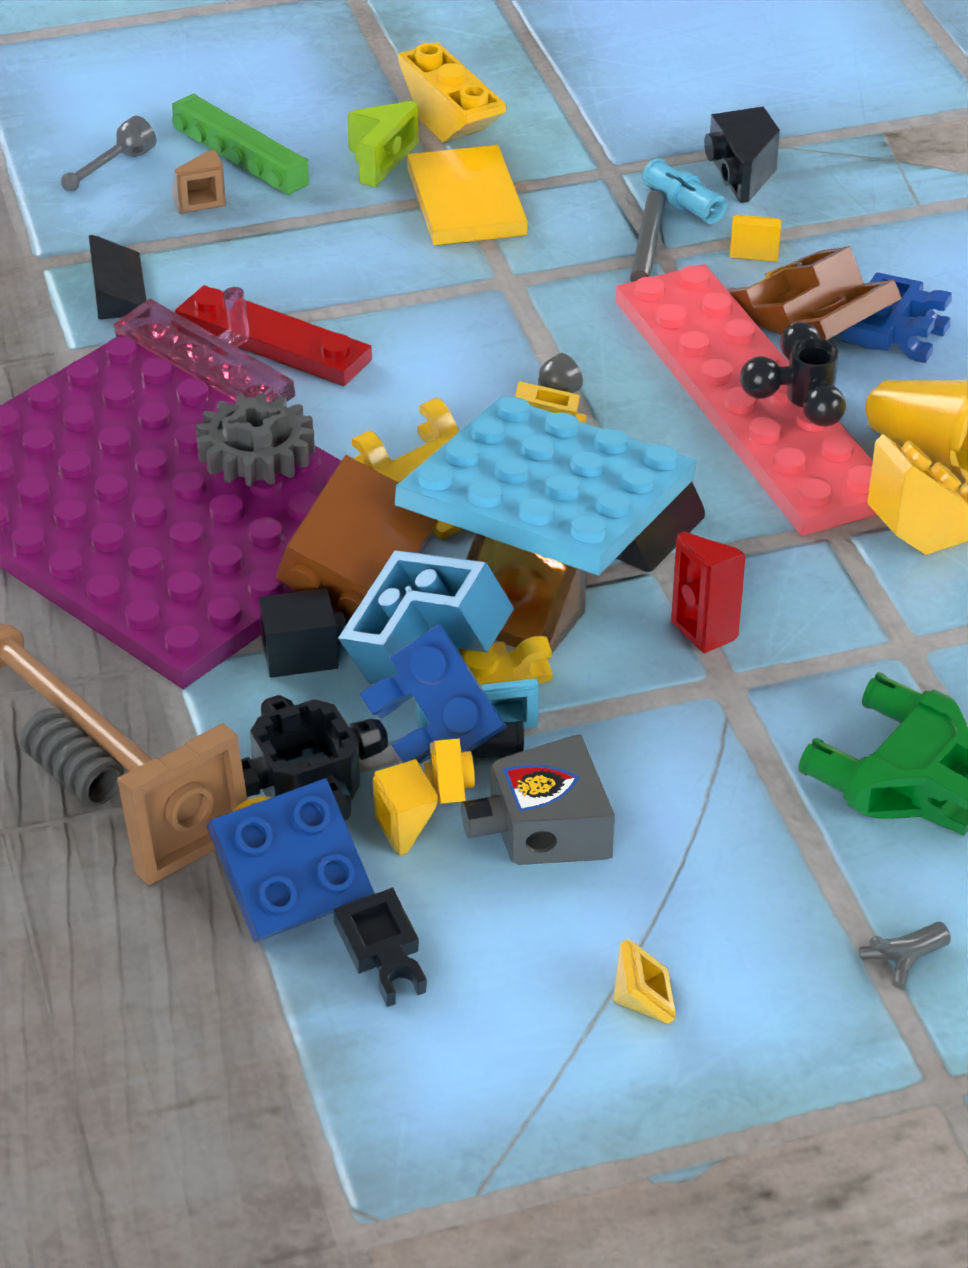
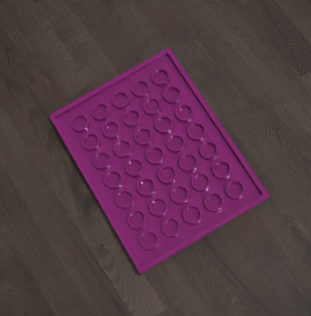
M123 333L0 405V568L180 688L185 689L261 636L258 597L295 592L287 584L275 578L286 546L341 463V460L315 445V453L309 454V465L307 467L294 465L295 476L291 478L281 473L276 474L275 484L269 485L265 480L255 479L252 486H246L244 477L238 476L235 480L228 483L224 481V471L210 474L207 470V462H200L198 458L196 425L203 423V413L205 411L218 413L217 402L224 401L233 405L237 403V399Z

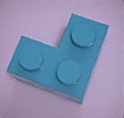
M395 550L338 639L367 682L375 684L398 673L389 659L390 656L438 624L444 627L456 648L487 653L514 610V607L486 562Z

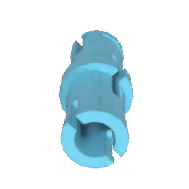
M660 158L653 159L646 165L642 175L644 184L656 191L662 192L673 207L679 210L687 209L708 224H715L722 219L727 210L726 198L703 186L698 176L687 171L680 172Z

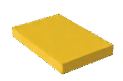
M499 145L407 154V169L433 245L527 235L528 221Z

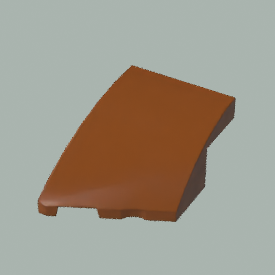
M850 246L817 251L791 264L765 273V279L752 286L727 289L758 326L782 335L789 325L795 322H807L819 331L823 340L830 339L902 299L895 280L863 282Z

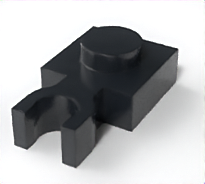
M393 887L334 909V924L358 974L377 967L379 971V991L387 1007L396 1004V990L391 982L397 978L410 980L414 985L417 995L426 993L427 979L418 962L408 957V955L418 952L419 938Z

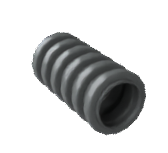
M46 708L33 715L24 725L19 741L21 749L31 756L36 763L41 765L46 772L54 776L60 784L66 786V789L84 805L96 807L104 804L118 791L117 778L124 775L123 766L103 748L99 747L84 731L77 728L62 712L56 708Z

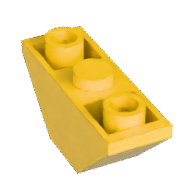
M438 42L423 43L415 49L398 53V62L413 102L418 103L420 121L443 143L483 131L506 113V103Z
M882 434L875 442L867 504L897 537L925 555L968 542V482H965L959 488L962 484L961 481L949 469L938 461L930 467L933 462L912 442L908 440L901 447Z

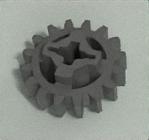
M259 393L256 398H246L243 394L237 395L236 404L230 405L224 401L217 402L218 413L205 411L203 413V423L196 425L199 461L207 462V470L210 474L224 471V481L228 483L239 476L244 477L246 486H252L255 479L265 480L269 485L275 484L276 474L281 473L289 478L295 476L294 465L307 467L309 465V454L315 453L312 417L303 416V406L300 404L287 407L286 397L284 396L277 398L274 402L267 401L265 393Z

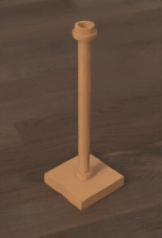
M0 623V667L9 666L129 771L118 777L117 780L135 874L150 886L216 850L207 829L208 823L212 819L231 813L239 804L247 800L237 734L222 723L185 742L183 746L158 759H152L24 649V637L18 629L12 625Z

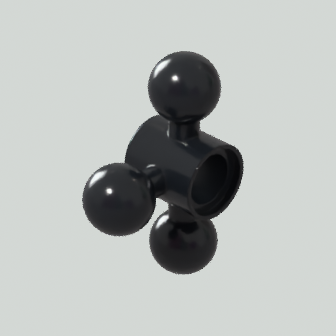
M795 322L783 331L780 338L781 351L790 360L789 366L779 367L775 361L768 357H754L748 360L741 369V387L749 396L764 399L775 394L780 385H787L788 399L793 404L803 408L805 416L811 423L821 427L834 425L841 420L846 410L845 397L835 387L839 356L838 349L831 342L821 339L819 331L812 324Z

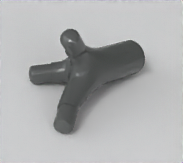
M939 921L898 938L883 939L879 936H874L870 940V946L859 948V957L862 960L889 959L894 961L896 967L893 985L903 988L906 985L909 969L914 962L926 954L949 945L951 941L950 932L946 925Z

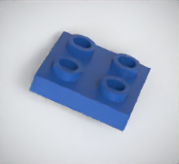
M327 778L210 820L207 825L254 943L332 914L335 908L375 894Z

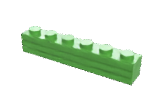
M194 93L172 103V123L177 131L183 132L211 150H216L218 154L227 158L233 164L249 171L253 176L259 177L287 195L309 185L307 158L286 148Z

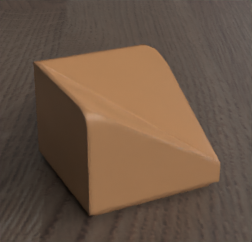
M216 150L207 151L175 169L172 194L180 214L226 206L223 164Z

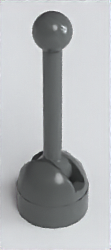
M137 115L132 116L117 129V145L76 173L64 174L61 178L62 187L66 191H75L82 179L120 153L131 157L144 155L156 146L157 140L154 130L144 118Z
M558 353L541 366L538 385L574 393L582 387L583 377L578 365L570 356Z

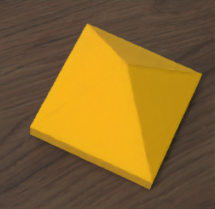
M627 939L620 943L613 1002L666 1024L676 1020L668 968L635 942Z

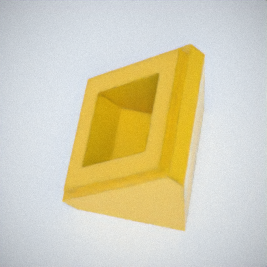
M738 214L733 216L729 258L778 262L782 220L780 218Z

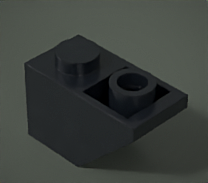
M764 106L711 114L710 133L706 134L704 138L707 159L710 162H714L720 171L723 184L731 188L740 203L749 202L777 170L780 129Z

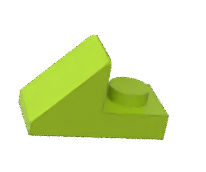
M405 101L357 109L348 113V148L351 152L355 153V160L359 163V183L376 188L419 143L417 102Z

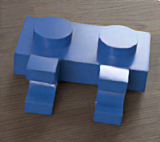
M876 272L869 283L895 280L902 299L840 332V341L858 344L865 349L888 351L893 343L899 344V348L908 358L926 363L933 353V344L920 341L916 336L927 338L930 333L939 336L945 335L950 327L951 318L938 315L933 309L945 311L952 300V292L943 290L923 291V282Z
M440 624L389 657L398 671L397 674L375 683L360 693L373 715L377 714L381 719L414 697L430 723L425 727L416 729L391 744L402 763L414 759L418 761L419 765L431 757L430 743L433 741L460 738L461 752L472 751L507 728L444 627Z

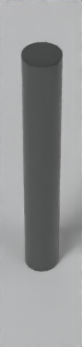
M651 191L646 198L630 275L631 282L637 281L642 277L651 276L666 200L665 195L660 191Z

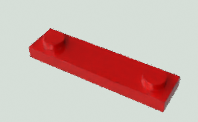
M205 285L175 309L177 325L342 386L350 382L372 360V345Z

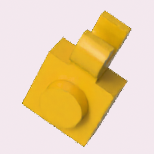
M545 636L527 638L515 650L507 653L504 641L493 643L487 653L458 649L480 685L537 679L538 684H543L553 680V674L548 662V658H552V651Z
M460 738L431 742V762L424 763L425 775L438 795L437 804L466 801L465 789L474 788L475 785L471 751L461 752Z

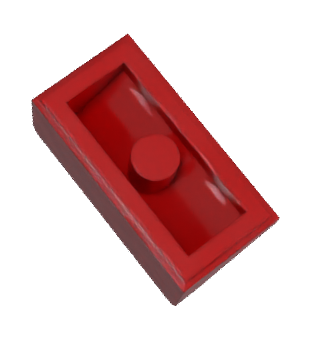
M684 531L677 534L671 622L705 654L734 641L739 635L746 556L735 547Z

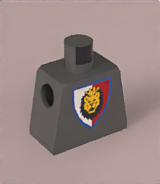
M581 734L569 736L497 759L490 766V797L461 802V816L467 838L501 833L510 860L518 865L605 860L613 857L615 814Z

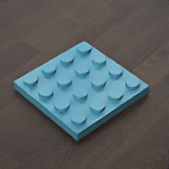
M501 396L396 485L395 505L599 576L694 480L697 459L678 454L675 449L669 446L650 445L629 438L620 430L601 429L580 422L575 416L567 413H552L530 406L526 400L521 398Z

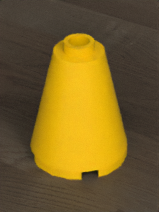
M885 380L870 392L865 404V413L868 417L869 425L874 431L881 435L884 434L901 447L909 440L933 462L932 466L938 461L949 469L961 483L968 482V380Z

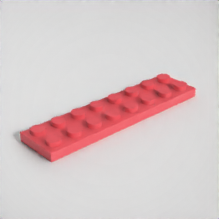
M706 264L687 266L682 270L654 277H642L637 281L616 286L615 302L801 536L877 515L867 504L873 461L839 421L827 427L811 423L805 416L803 408L793 404L788 399L787 385H780L775 394L764 399L753 398L742 389L740 372L748 360L759 356L768 357L775 361L779 367L789 366V362Z

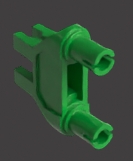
M877 672L875 679L871 678L866 686L862 697V705L901 724L873 754L860 760L824 743L819 738H814L812 745L808 744L800 758L799 772L842 792L847 806L866 816L881 819L922 817L964 836L968 832V726L959 706L952 697L940 691L932 689L921 694L888 678L885 674Z

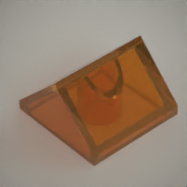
M475 533L466 560L486 562L514 607L495 640L499 642L504 641L505 644L516 648L527 638L545 636L548 639L553 654L585 613L586 571Z

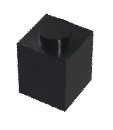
M327 588L258 597L261 641L269 678L338 669L337 645H342L338 637L346 624L343 610L333 611Z

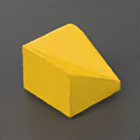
M416 759L375 771L373 777L374 817L394 852H397L399 856L407 854L438 803V795Z

